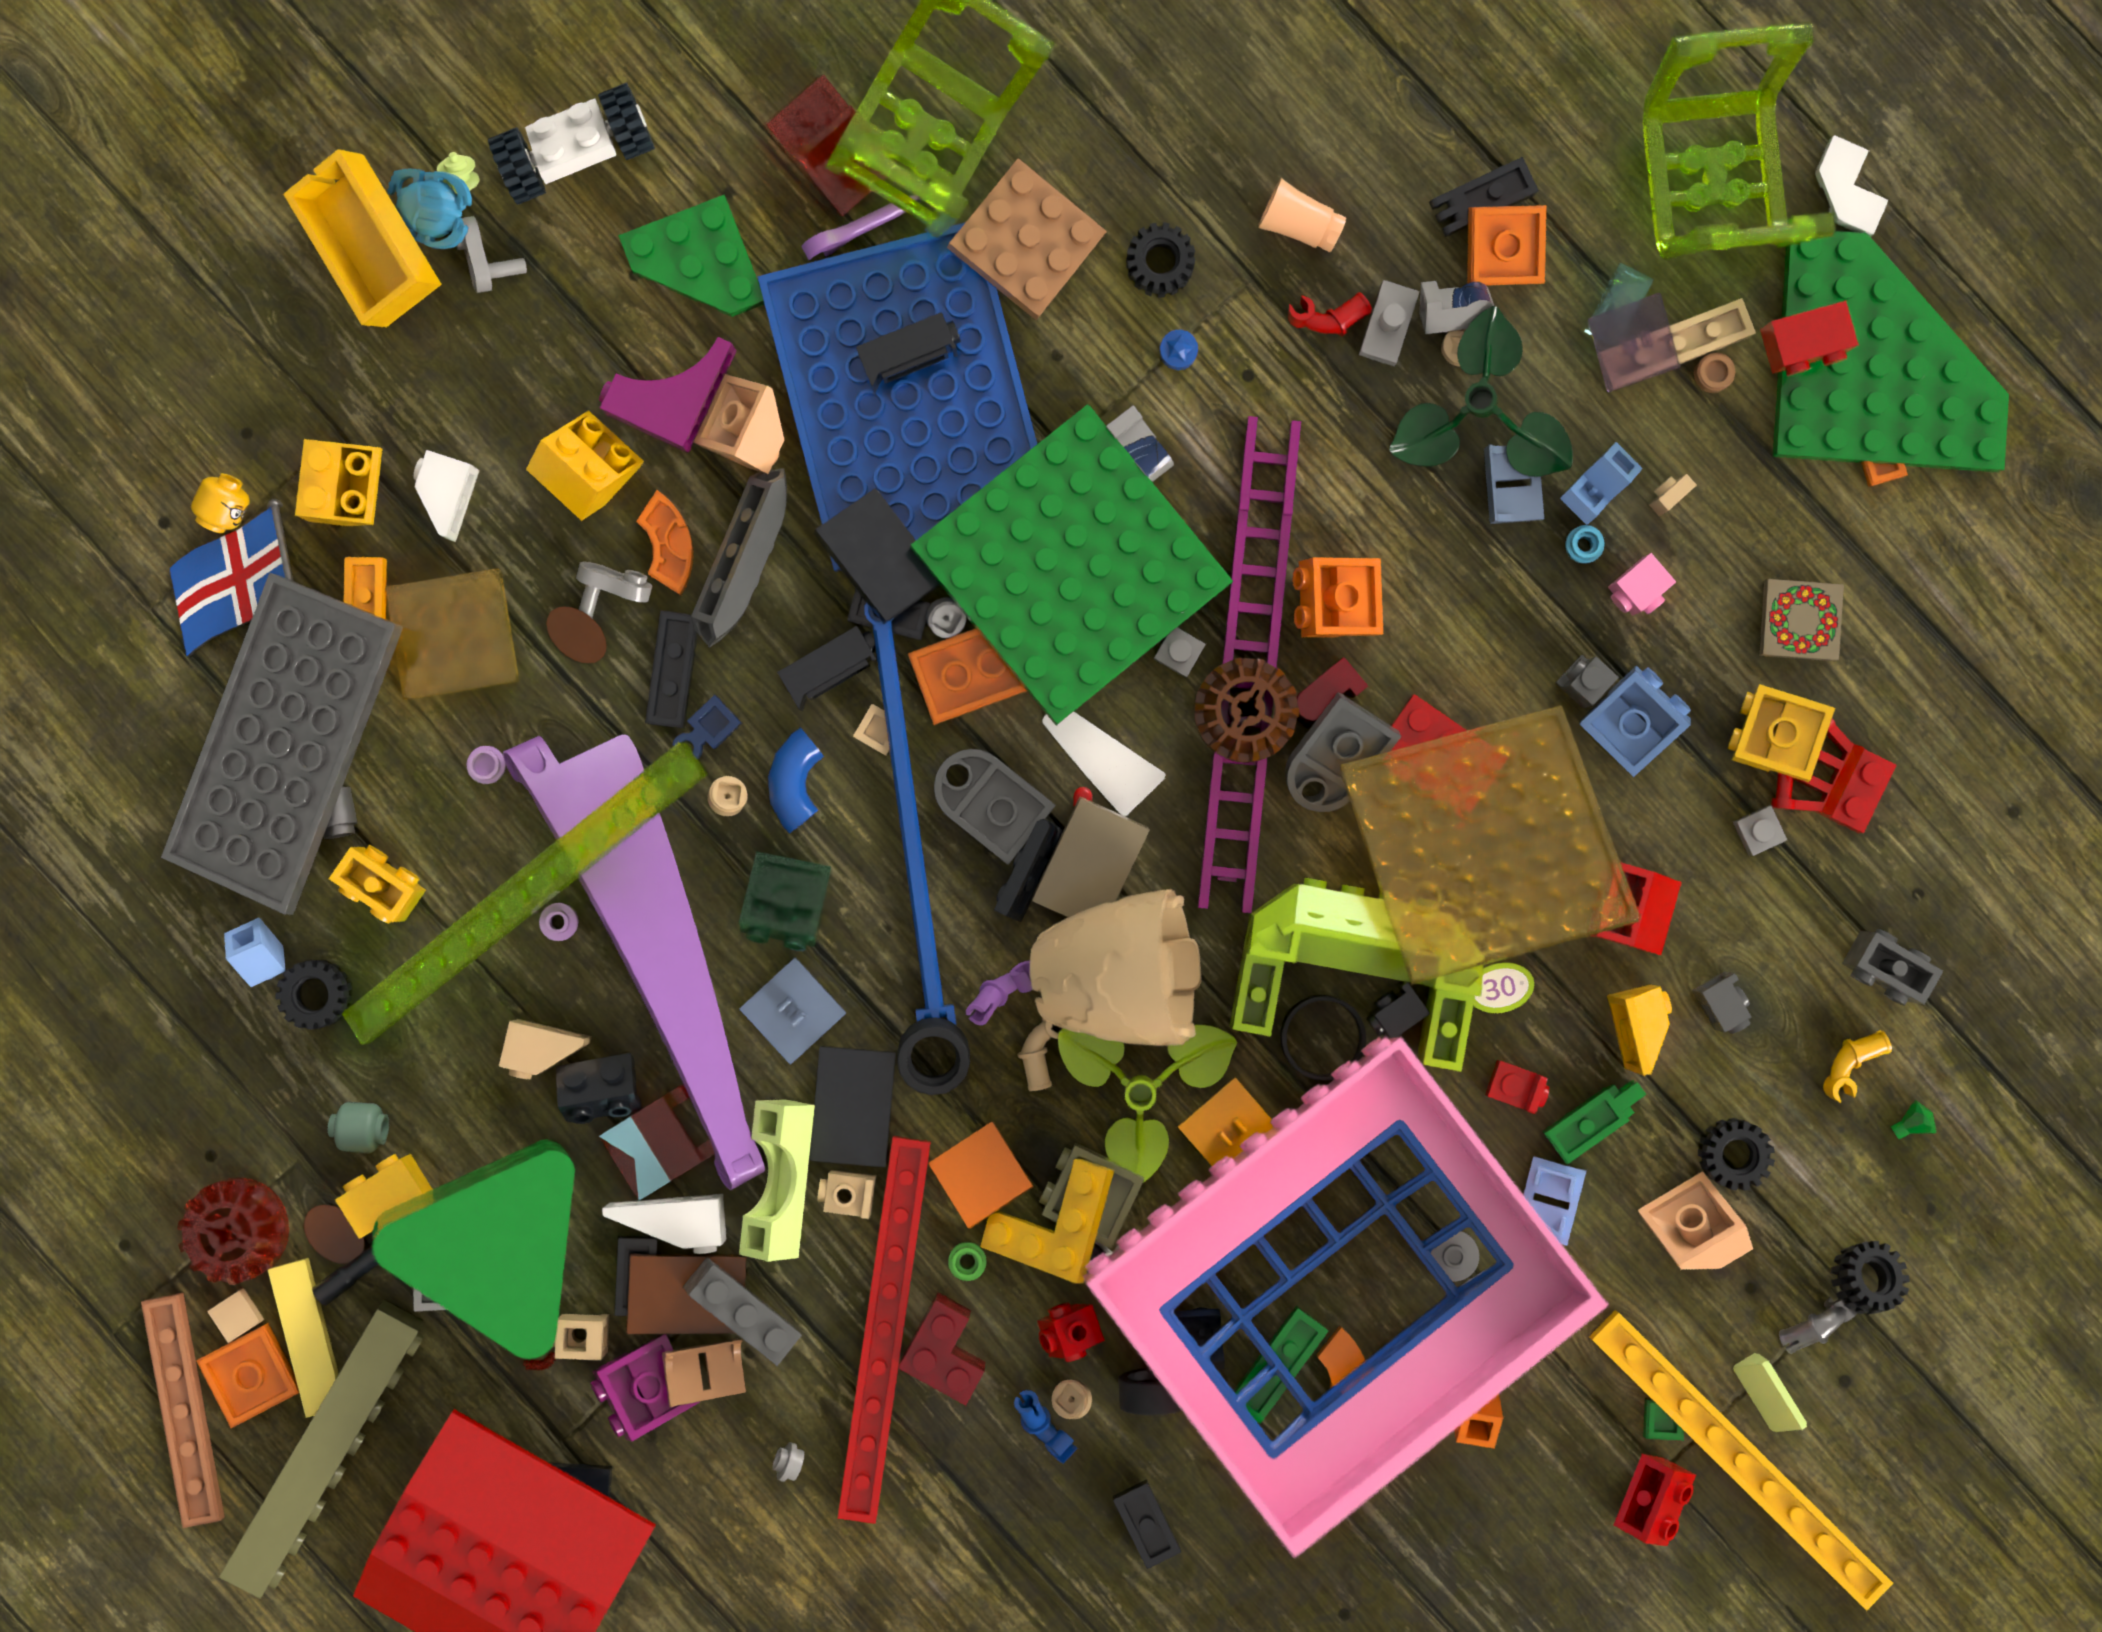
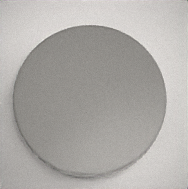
M1463 1231L1431 1251L1432 1256L1453 1282L1468 1278L1476 1270L1479 1263L1478 1246Z

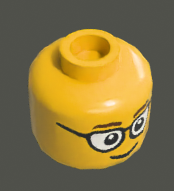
M221 473L219 478L207 477L203 479L191 503L192 512L196 515L195 521L202 527L217 533H225L226 530L237 528L250 503L249 495L241 488L243 483L239 479Z

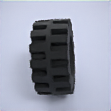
M309 960L293 965V968L287 969L283 973L285 977L279 980L277 987H280V991L275 993L276 999H280V1005L277 1006L279 1012L284 1011L286 1014L284 1019L288 1022H294V1026L298 1028L318 1029L336 1023L342 1015L346 1014L349 1009L347 1004L352 1001V996L349 995V990H352L351 983L347 984V974L339 971V966L336 964H330L325 960ZM311 978L321 980L328 989V1001L320 1010L306 1008L300 998L302 985Z

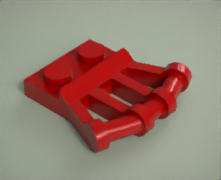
M1832 718L1826 735L1843 754L1838 759L1821 750L1817 762L1834 770L1829 783L1813 775L1811 780L1806 782L1778 773L1776 798H1772L1771 806L1776 809L1816 812L1857 833H1864L1897 765L1865 750L1862 746L1853 744L1836 726ZM1793 779L1822 793L1820 801L1792 799Z

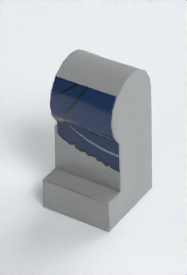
M1436 281L1421 282L1419 315L1425 334L1467 329L1478 315L1494 306L1489 288L1481 282H1471L1462 288L1439 289Z
M1134 405L1106 426L1113 437L1118 439L1135 460L1134 462L1145 476H1148L1152 482L1174 466L1171 457L1156 440V436L1143 421V417Z

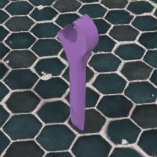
M927 190L898 199L844 226L821 232L808 239L801 247L808 260H811L821 252L827 257L856 237L910 210L927 197Z

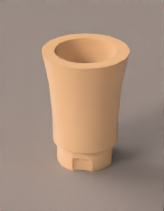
M1280 178L1264 210L1258 228L1276 232L1314 248L1318 246L1331 252L1343 230L1346 218L1333 213L1334 209L1312 199Z

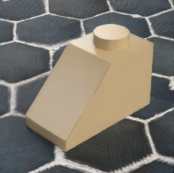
M521 1019L509 1021L499 1067L510 1069L508 1074L510 1076L531 1079L532 1074L538 1075L547 1071L590 1044L592 1036Z

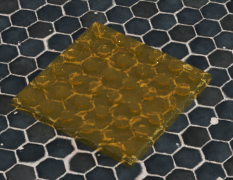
M1562 705L1341 765L1340 772L1411 984L1637 923L1641 918Z

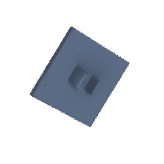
M796 957L739 1009L790 1065L846 1014V1011Z

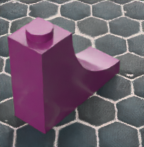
M717 337L711 349L698 363L676 376L660 380H636L615 374L613 381H607L602 388L599 401L602 402L600 409L606 415L689 453L721 381L727 373L737 351L731 342Z

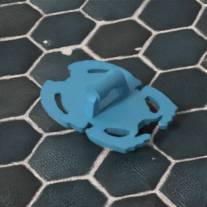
M421 169L394 171L387 191L389 195L395 194L396 191V209L415 241L434 249H448L461 243L468 232V226L464 225L461 218L462 211L467 205H472V196L466 183L456 175L447 172H425ZM413 178V183L402 188L405 180ZM444 179L448 180L454 186L457 195L455 194V191L447 183L443 182ZM450 231H452V233L447 238L441 241H435L436 238L444 237L447 234H449Z

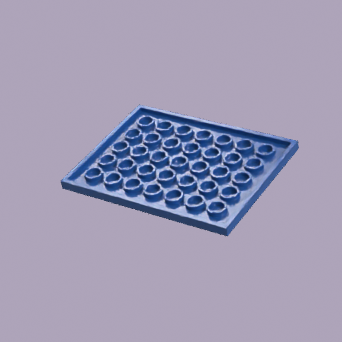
M965 223L757 276L822 524L876 488L915 540H917L1037 445L997 289L947 248L950 241ZM942 312L946 323L953 320L961 339L960 343L955 344L958 356L954 357L951 352L948 353V359L886 384L882 380L874 394L856 349L857 346ZM831 557L834 571H841L840 567Z

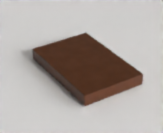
M630 1254L626 1333L736 1334L692 1299L683 1289V1285L705 1258L708 1257L745 1286L746 1256Z

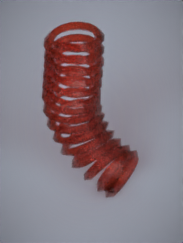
M549 1352L543 1360L525 1359L523 1366H525L526 1370L533 1369V1371L549 1369L552 1366L551 1364H554V1361H556L555 1352Z

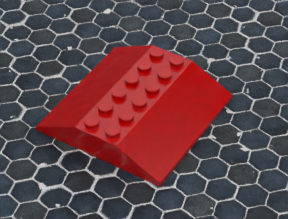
M454 1409L404 1490L370 1553L353 1597L414 1632H596L656 1524Z

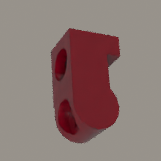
M1343 657L1296 696L1299 718L1306 722H1315L1338 692L1343 694L1347 691L1354 698L1365 690L1368 685L1347 659Z

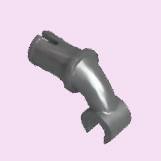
M1829 1297L1824 1303L1826 1311L1819 1315L1810 1314L1808 1320L1788 1329L1780 1330L1779 1337L1783 1346L1788 1343L1790 1344V1346L1785 1348L1789 1354H1793L1797 1350L1816 1342L1827 1343L1828 1337L1842 1323L1849 1321L1857 1315L1855 1313L1856 1308L1848 1309L1844 1305L1848 1300L1847 1298L1838 1299L1833 1302L1831 1297Z

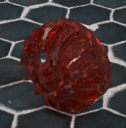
M240 1177L221 1180L199 1190L200 1192L184 1206L186 1210L184 1218L178 1222L177 1230L182 1231L183 1239L178 1245L180 1252H186L192 1261L189 1267L193 1271L203 1272L207 1275L206 1280L210 1282L223 1281L228 1282L229 1285H235L252 1280L273 1267L286 1248L289 1237V1220L285 1207L279 1197L269 1187L258 1181ZM219 1208H231L230 1214L226 1216L219 1214L208 1215ZM227 1226H232L231 1231L227 1229ZM200 1233L208 1235L209 1243L216 1249L213 1257L203 1248ZM232 1233L236 1235L233 1239L231 1238ZM236 1248L247 1250L238 1259L231 1261L220 1260L223 1252L232 1251Z

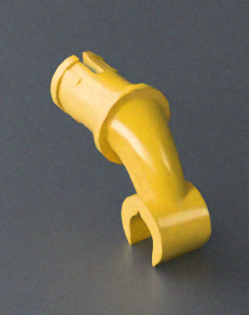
M1879 1030L1876 1033L1854 1041L1851 1039L1843 1041L1842 1048L1833 1061L1831 1074L1824 1081L1823 1088L1827 1096L1841 1103L1838 1091L1843 1086L1844 1093L1855 1098L1857 1085L1849 1078L1852 1069L1860 1068L1862 1062L1892 1052L1890 1040L1884 1031Z

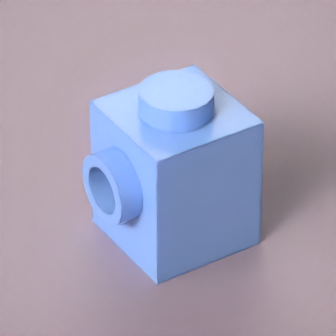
M260 918L224 933L226 960L250 987L270 980L286 971L283 945Z

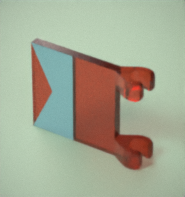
M684 1084L599 1136L638 1201L715 1154L710 1139L695 1147L672 1109L690 1098Z

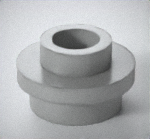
M789 1442L785 1449L780 1447L775 1455L772 1468L774 1471H777V1480L784 1482L786 1479L794 1481L800 1473L804 1461V1451L797 1449L795 1443Z

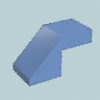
M1615 442L1572 484L1560 499L1588 525L1616 495L1632 482L1643 468Z

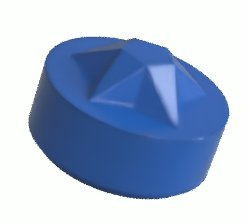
M1173 330L1162 339L1160 357L1167 367L1174 370H1183L1190 367L1197 357L1198 344L1191 333L1185 330Z

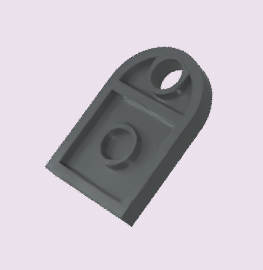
M1338 692L1287 760L1285 780L1290 794L1298 804L1311 811L1329 812L1345 806L1356 796L1402 737L1398 730ZM1317 781L1322 784L1321 791L1315 796H1306L1302 793L1304 786L1309 782Z
M968 749L951 755L940 766L935 778L934 792L941 810L1008 865L1028 841L1036 822L1040 819H1045L1056 806L999 759L982 750ZM963 765L967 768L969 778L966 784L955 787L948 782L947 772L950 767Z

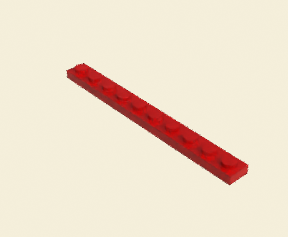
M893 1136L838 1519L876 1524L931 1146V1141L899 1136Z

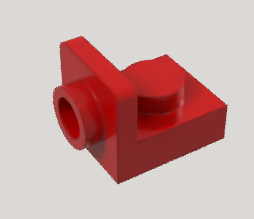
M1497 1059L1485 1096L1536 1114L1538 1107L1543 1108L1550 1087L1546 1085L1547 1077Z

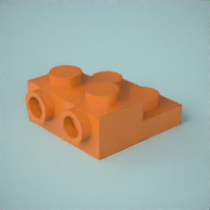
M1313 557L1299 561V567L1293 573V586L1296 590H1300V606H1297L1295 609L1294 622L1296 627L1301 629V637L1383 635L1381 559Z

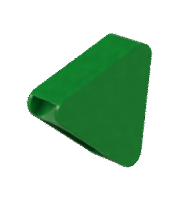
M549 1139L540 1140L386 1210L377 1218L373 1226V1253L375 1259L383 1268L514 1355L524 1359L538 1358L552 1348L556 1339L575 1174L573 1162L561 1144Z

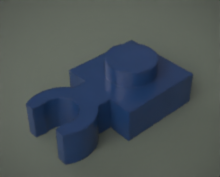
M714 695L687 720L694 730L691 733L678 735L672 745L675 748H679L686 741L692 742L694 746L693 752L686 759L688 762H694L702 755L703 745L706 742L713 749H716L743 723L718 696Z

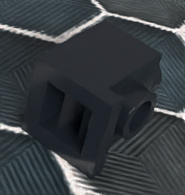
M1401 981L1396 984L1400 990L1397 994L1391 990L1374 1002L1377 1008L1370 1012L1371 1015L1366 1020L1378 1037L1385 1034L1387 1038H1396L1430 1014L1408 982Z

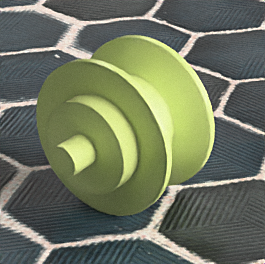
M455 152L449 154V157L437 166V171L447 172L462 179L469 190L476 187L480 180L478 174L473 172L475 161L469 156L457 155ZM444 179L443 182L447 183L457 194L454 186L448 180Z

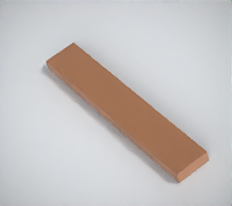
M184 1293L144 1300L141 1302L182 1528L221 1521L225 1516Z

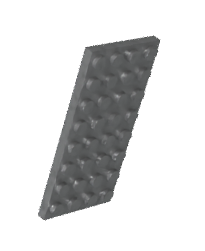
M269 573L161 858L278 912L293 915L403 627L294 581Z

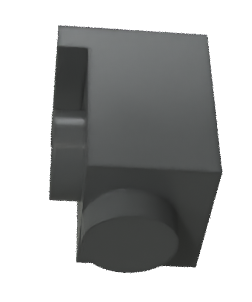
M1580 655L1555 684L1580 707L1586 708L1593 706L1619 677L1599 658L1593 657L1587 660L1583 655Z
M1723 972L1692 990L1714 1030L1721 1032L1729 1031L1730 1034L1737 1033L1751 1024L1749 1021L1751 1015L1746 1008L1750 1005L1749 1000L1739 986H1733V983L1739 980L1735 973Z

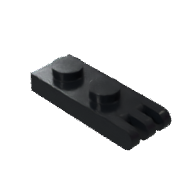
M1523 157L1432 199L1429 201L1432 210L1445 204L1447 205L1448 209L1435 216L1438 223L1453 218L1454 223L1442 229L1444 236L1447 237L1468 227L1469 207L1514 206L1535 196L1539 190Z
M1040 819L1036 822L1025 847L1017 853L1014 859V869L1008 882L998 892V903L994 909L995 911L1022 922L1032 901L1035 889L1063 833L1059 826L1045 819Z

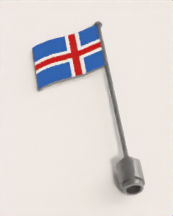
M277 499L270 500L266 511L240 529L192 550L170 567L187 657H190L197 649L213 638L251 622L269 573L293 581L279 509L283 506L281 501ZM342 787L325 830L324 839L355 834L354 825L357 824L350 787Z

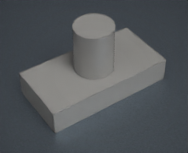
M1383 280L1359 352L1360 356L1391 366L1396 365L1420 291Z

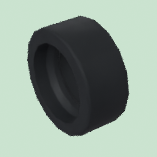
M936 1017L921 1019L909 1026L901 1036L897 1050L899 1073L905 1083L919 1093L928 1095L945 1094L958 1087L967 1076L970 1065L968 1040L961 1028L949 1020ZM937 1036L945 1038L952 1043L956 1051V1061L950 1071L943 1075L929 1076L916 1070L912 1064L911 1052L914 1045L924 1037Z
M1147 1368L1125 1372L1118 1377L1121 1410L1138 1415H1163L1183 1411L1157 1375L1147 1373Z

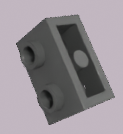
M1876 929L1875 932L1860 931L1842 962L1843 965L1853 970L1850 976L1867 986L1872 987L1873 983H1876L1885 988L1886 991L1883 995L1900 1005L1905 1006L1907 1002L1925 1005L1943 970L1930 963L1931 958L1926 954L1913 948L1906 950L1896 944L1898 941L1896 937L1881 929Z

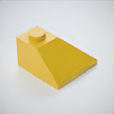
M1647 985L1607 995L1624 1068L1643 1076L1651 1074L1670 1025L1668 1014L1672 1013V1007L1667 992H1662L1661 986Z

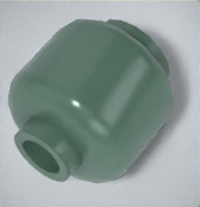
M346 1102L341 1105L337 1114H331L329 1118L328 1135L329 1137H334L336 1147L343 1152L369 1154L377 1150L379 1145H384L388 1137L389 1117L387 1114H383L382 1109L374 1103Z

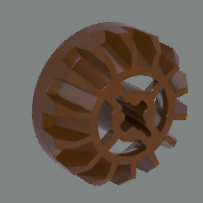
M1237 658L1216 667L1200 685L1194 702V721L1204 743L1217 755L1242 763L1260 761L1281 750L1292 737L1297 718L1299 717L1296 690L1284 676L1285 673L1262 659ZM1243 682L1254 683L1248 692H1242L1235 698L1226 694L1236 684ZM1266 690L1274 701L1275 713L1273 718L1265 715V703L1262 696ZM1256 693L1252 701V710L1256 712L1255 717L1248 716L1237 727L1241 719V709L1237 707L1238 703L1245 704ZM1223 699L1230 703L1228 715L1232 722L1229 727L1225 724L1221 714ZM1261 720L1270 724L1267 729L1257 735H1242L1245 728H1250Z

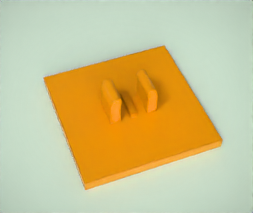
M1234 1077L1183 1121L1178 1128L1209 1164L1213 1166L1225 1156L1235 1158L1243 1151L1240 1145L1256 1132L1265 1134L1273 1128V1125L1270 1123L1272 1119Z

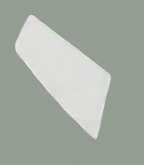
M1071 713L1057 726L1047 714L1044 716L1042 722L1121 815L1127 816L1165 779L1166 775L1163 771L1077 713Z

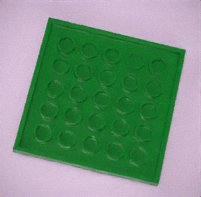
M1089 404L910 545L911 550L1056 726L1233 582L1149 477L1145 476L1136 465L1135 460L1118 439L1113 437L1104 422Z

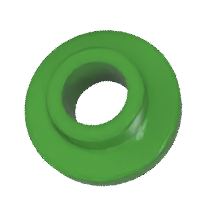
M962 1242L956 1245L950 1252L948 1259L949 1269L952 1274L963 1281H971L980 1277L986 1268L987 1262L983 1249L973 1242ZM965 1254H969L974 1257L975 1263L971 1267H965L961 1264L960 1258Z

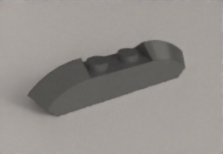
M784 468L770 470L769 474L758 472L750 476L691 616L695 631L708 647L722 640L736 626L746 611L754 589L759 583L760 575L769 554L773 550L775 539L780 531L785 515L787 480Z

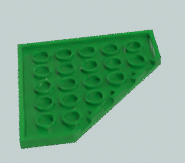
M1791 228L1787 232L1782 318L1846 301L1859 345L1847 352V359L1826 366H1824L1823 360L1809 363V370L1787 376L1786 370L1778 372L1773 457L1855 463L1871 461L1873 463L1894 465L1901 463L1905 464V466L1985 472L2003 471L2005 469L2009 394L1867 233Z

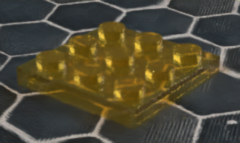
M496 568L385 587L390 621L403 627L395 652L404 700L519 682L500 569Z

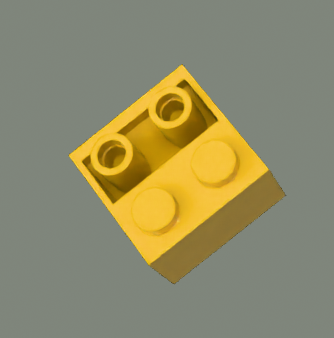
M588 410L543 438L526 470L583 521L605 506L637 472L644 461Z
M304 439L295 516L309 522L342 526L374 525L382 448Z

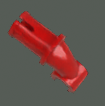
M1358 292L1335 310L1328 309L1325 314L1315 312V305L1310 298L1301 296L1300 305L1306 312L1299 314L1289 304L1288 320L1291 325L1297 328L1307 327L1319 333L1344 336L1347 333V328L1372 313V307L1367 298L1361 292Z

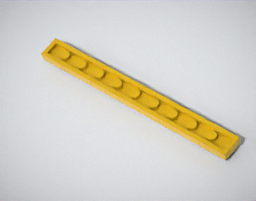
M1614 1310L1589 1336L1866 1611L1889 1589L1893 1582L1618 1311Z

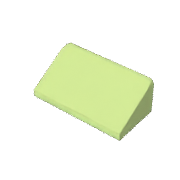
M1754 1353L1734 1365V1372L1769 1429L1774 1432L1803 1430L1807 1427L1806 1420L1767 1359L1760 1354Z

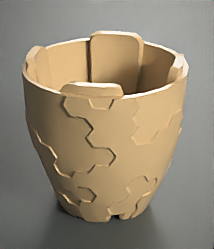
M1171 889L1127 896L1116 902H1106L1072 915L1040 933L1037 941L1031 948L1030 980L1034 991H1041L1042 998L1035 999V1003L1043 1020L1072 1032H1082L1100 1039L1127 1044L1184 1045V1042L1196 1035L1195 1026L1192 1023L1194 990L1199 988L1202 982L1199 946L1195 939H1191L1189 936L1182 908L1184 897L1176 896L1175 891Z

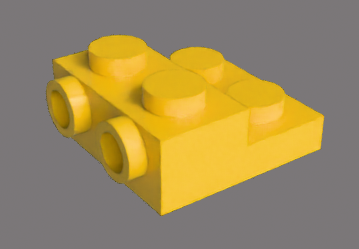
M1759 684L1754 694L1746 693L1740 710V714L1747 715L1743 728H1734L1727 749L1734 751L1733 761L1767 772L1772 770L1809 782L1835 708Z

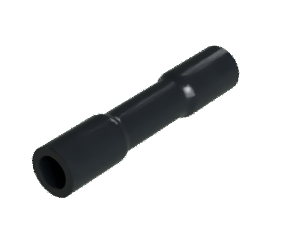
M373 1245L345 1266L339 1267L312 1288L314 1296L321 1304L327 1306L351 1288L358 1279L379 1264L373 1253Z

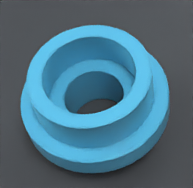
M1589 525L1578 526L1566 538V551L1575 562L1582 564L1591 563L1603 553L1604 538L1595 527ZM1584 538L1589 541L1590 549L1587 552L1579 549V539Z

